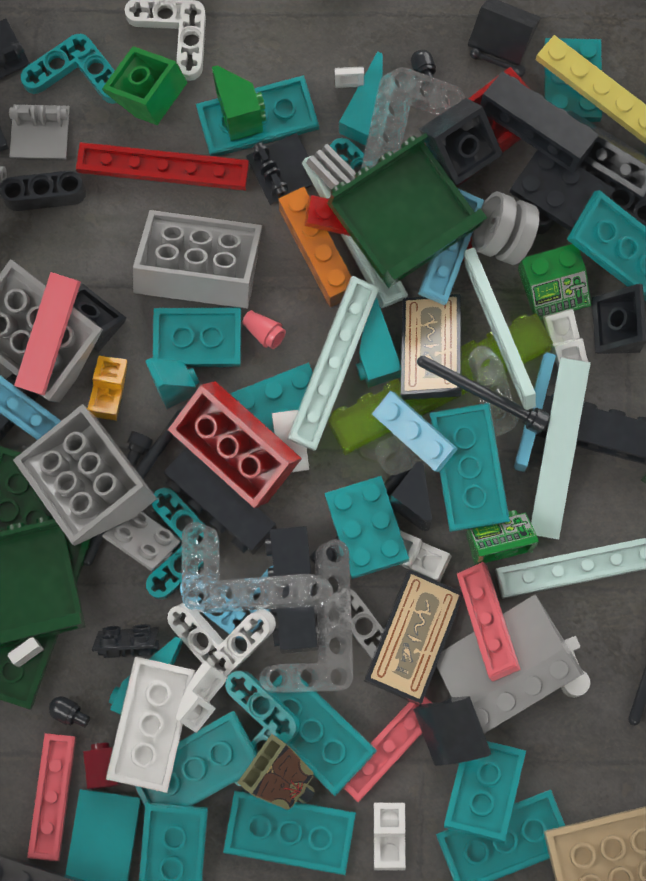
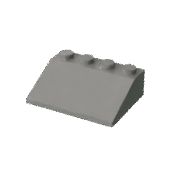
M150 210L133 265V293L248 309L262 225Z
M10 259L0 273V363L17 376L46 285ZM74 307L72 308L46 393L42 395L48 401L60 403L77 380L103 330Z
M83 404L13 459L74 546L136 517L157 500L156 496L99 420Z
M536 594L503 614L521 670L496 681H491L486 671L475 632L442 651L436 665L451 697L470 696L484 734L584 674Z

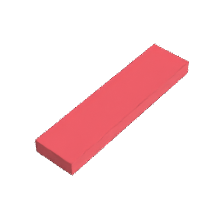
M50 272L14 386L45 395L80 287V281Z
M481 562L457 573L489 679L496 681L521 670L487 565Z
M424 697L422 704L432 703L426 697ZM409 702L370 743L377 750V753L343 788L357 802L368 793L422 734L413 710L419 705Z
M47 733L44 735L27 858L60 861L76 744L75 736Z

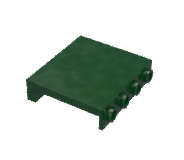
M426 133L418 138L415 135L411 136L401 144V149L395 153L392 150L388 151L377 160L378 164L371 169L369 166L363 167L354 175L355 179L349 183L342 181L331 189L332 194L327 202L388 289L474 232L487 219L481 208L474 212L424 142L428 137Z
M53 516L38 518L35 524L27 526L24 523L7 526L6 531L0 532V648L24 643L31 637L41 639L85 628L67 538Z

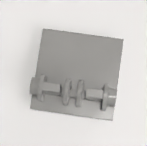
M13 104V107L9 109V117L12 119L9 157L66 160L70 106Z
M143 512L109 529L102 536L151 571L162 560L166 561L173 554L172 550L182 541Z

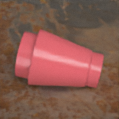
M252 310L247 312L242 320V325L265 348H277L285 337L286 330L282 328L281 323L255 313Z

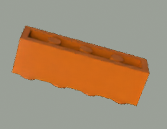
M302 187L278 198L279 211L331 308L341 303L352 276L328 231L305 226L309 195L305 187Z

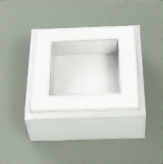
M31 637L8 653V657L15 666L20 667L44 649L38 640Z

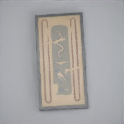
M451 294L445 305L426 297L403 298L401 397L403 400L462 396V388L419 367L417 364L418 357L426 356L462 375L460 294Z
M409 569L404 577L364 682L421 705L456 616L463 593Z

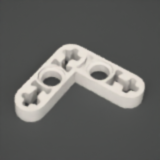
M196 0L128 1L125 6V15L127 21L132 26L179 29L177 64L186 80L190 81L199 78L203 70L206 27L205 8L202 3ZM140 8L142 12L139 14V17H134L136 9ZM150 8H153L152 12L154 18H150L149 14H151ZM163 8H169L173 11V15L168 19H161L158 17V12ZM192 10L197 11L195 26H190L189 15ZM196 35L199 38V42L196 45L188 46L183 42L186 36ZM188 54L192 55L194 65L190 71H187L185 67L188 64Z
M181 603L170 609L167 617L170 627L200 662L207 661L225 676L234 672L273 633L276 626L275 618L269 611L264 609L257 610L248 615L223 640L198 610L189 603ZM181 613L186 615L185 622L183 623L180 621ZM261 619L264 622V624L262 625V629L258 630L253 634L250 630H252L258 624V620ZM193 625L197 626L196 629L189 632V629L193 628ZM199 632L207 636L209 641L207 648L200 646L197 642V634ZM237 636H241L246 640V651H240L236 647L235 638ZM216 648L217 651L213 652V655L210 656L208 652ZM221 658H224L226 661L223 668L219 665Z

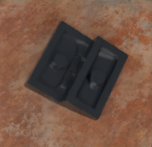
M470 696L451 697L441 703L421 704L413 709L435 766L462 763L491 755Z

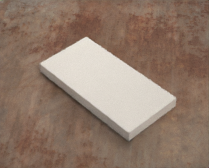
M140 657L134 658L106 780L167 793L183 726L176 719L186 688L195 675V670Z

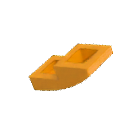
M98 356L92 379L93 389L87 408L96 418L117 421L128 362L126 359Z

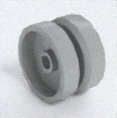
M496 191L482 205L481 210L487 216V219L481 227L472 233V247L475 248L476 252L489 257L495 255L496 259L515 265L520 263L527 255L534 242L539 225V211L537 206L521 200L515 201L514 197Z

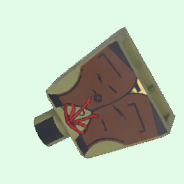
M273 734L270 735L237 782L253 796L287 810L291 809L297 800L303 804L308 803L314 795V788L308 785L313 778V771L290 746Z

